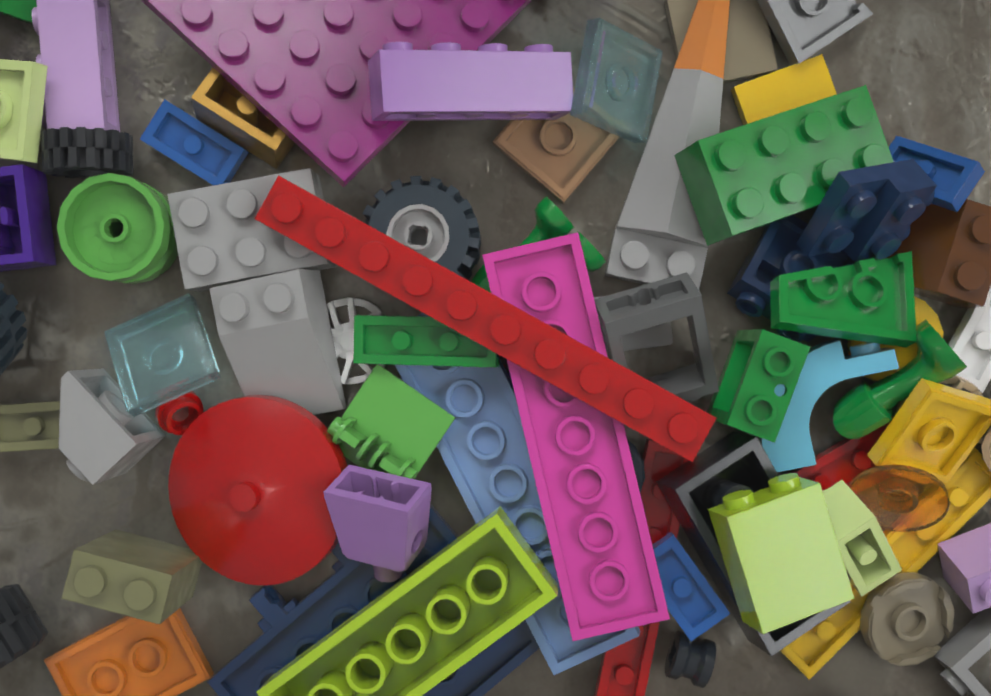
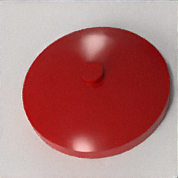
M248 395L234 398L209 408L199 415L183 433L175 448L170 464L168 477L170 506L175 523L187 545L195 555L199 556L202 562L217 573L234 581L250 585L281 584L298 578L317 566L331 553L339 542L324 498V491L348 465L339 444L332 442L333 436L327 432L328 428L315 415L300 405L283 398L268 395Z

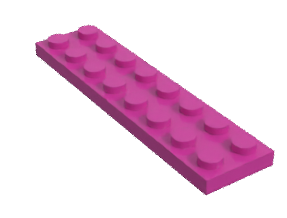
M578 232L482 255L492 294L608 357ZM507 360L572 641L670 619L624 424Z

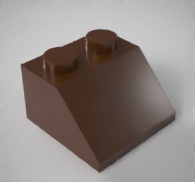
M966 199L959 211L954 212L931 203L926 207L923 214L911 223L910 234L907 239L902 241L900 247L887 258H892L899 253L912 251L914 294L958 308L984 307L991 286V206Z

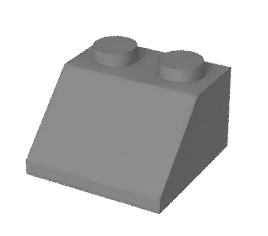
M103 368L67 371L61 377L59 449L68 458L66 461L68 468L79 479L86 482L89 481L94 485L126 474L166 436Z

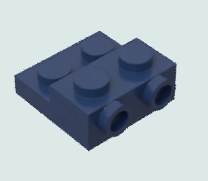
M914 159L838 172L796 244L806 257L828 252L833 254L844 250L854 263L871 258H887L900 247L902 241L907 239L910 234L911 223L918 219L926 207L932 203L935 194L934 190L937 185Z
M793 215L766 225L754 250L744 260L727 294L737 299L735 302L736 307L742 313L752 317L763 315L771 320L770 282L778 275L826 266L836 268L855 263L844 250L833 254L828 252L806 257L796 243L806 228L807 223ZM776 329L781 336L796 342L802 340L809 342L817 336L815 334Z

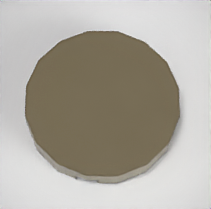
M916 572L897 573L874 588L867 596L861 610L860 630L865 643L880 658L900 667L918 665L933 657L941 649L938 644L942 641L944 635L949 638L954 626L955 610L950 595L930 577Z

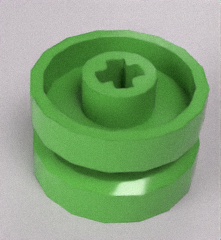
M113 173L89 177L70 191L60 207L57 232L61 249L74 267L90 277L127 284L152 281L169 270L178 256L168 197L154 187L137 179Z

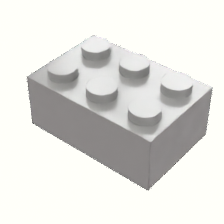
M311 168L167 194L185 290L203 292L217 286L296 269L324 270L335 268L336 264L254 219L278 175L324 200L320 176Z

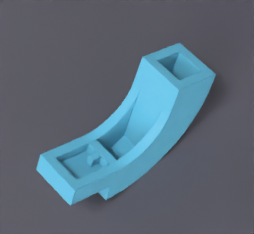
M836 339L810 348L775 443L760 438V444L776 472L817 465L810 437L809 422L812 409L818 398L825 390L840 381L899 369L895 349L888 347L880 348V344L867 342L850 346L851 355L844 356L841 341ZM778 384L774 389L775 394L782 396L785 393V387L782 384Z

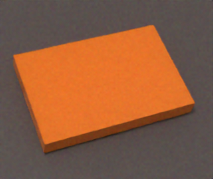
M181 608L161 624L124 616L44 659L62 696H177L208 680L214 674Z

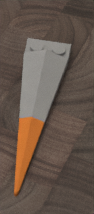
M698 0L614 229L604 276L645 285L687 272L698 290L700 289L707 250L710 245L707 246L674 155L700 139L719 133L730 0Z

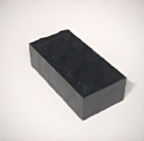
M733 431L696 455L693 462H685L656 481L747 640L770 656H773L843 608L850 601L765 634H761L742 621L708 509L724 504L722 498L730 493L740 490H752L754 493L769 487L768 481L779 475L756 436Z

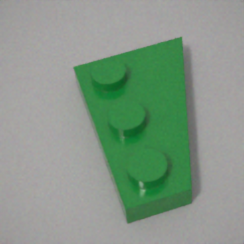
M912 251L899 253L892 258L875 260V258L860 260L853 265L833 268L826 266L782 274L770 282L771 328L905 348L917 342Z

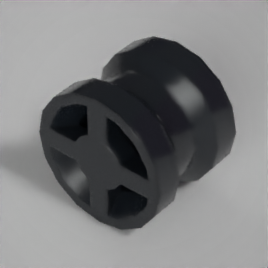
M676 631L667 652L665 676L674 680L680 677L688 678L694 686L704 688L708 684L713 672L717 650L716 643L708 639H703L700 642L690 641L684 632Z

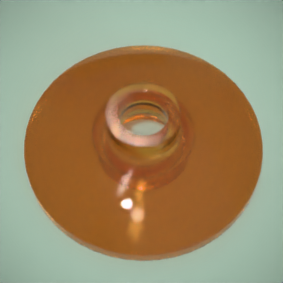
M906 465L877 466L861 472L849 484V488L875 515L883 530L911 532L926 529L941 521L949 510L950 499L945 485L934 475L919 468Z

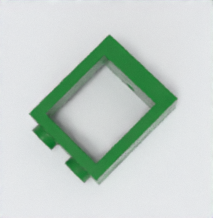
M764 329L737 330L717 383L719 392L713 394L707 413L716 417L717 422L775 443L810 346ZM778 384H782L785 387V393L782 396H777L774 392Z

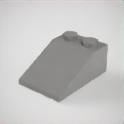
M296 269L209 288L218 336L244 396L268 395L283 398L300 405L313 415L346 409L320 270Z

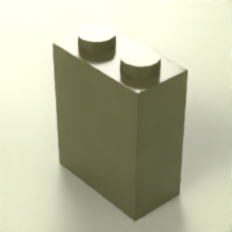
M115 529L74 549L61 599L161 624L193 597L202 561L190 548Z

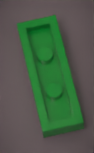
M354 315L353 363L499 367L498 354L432 317Z

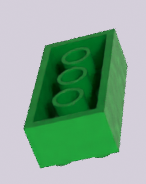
M866 85L700 139L674 155L707 246L818 207L838 172L894 162Z

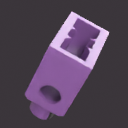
M348 465L324 491V498L342 553L348 559L373 565L374 576L380 582H393L399 579L403 571L408 569L426 544L432 491L431 483Z

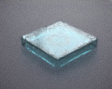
M601 18L587 20L570 115L633 143L647 142L663 51Z
M189 293L104 331L126 412L134 417L221 378L196 299Z

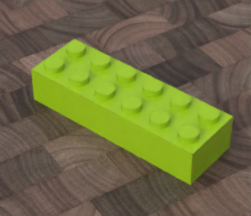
M500 506L273 674L256 693L259 696H422L557 597L558 583Z

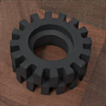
M60 127V129L51 128L41 132L42 172L44 174H52V176L56 177L65 176V178L78 177L81 179L107 173L133 176V136L129 135V133L113 129L106 131L104 128L86 129V127H76V129Z

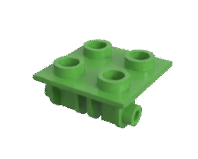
M376 364L342 417H336L327 432L333 436L332 442L339 444L344 456L359 467L415 479L456 417L381 365Z

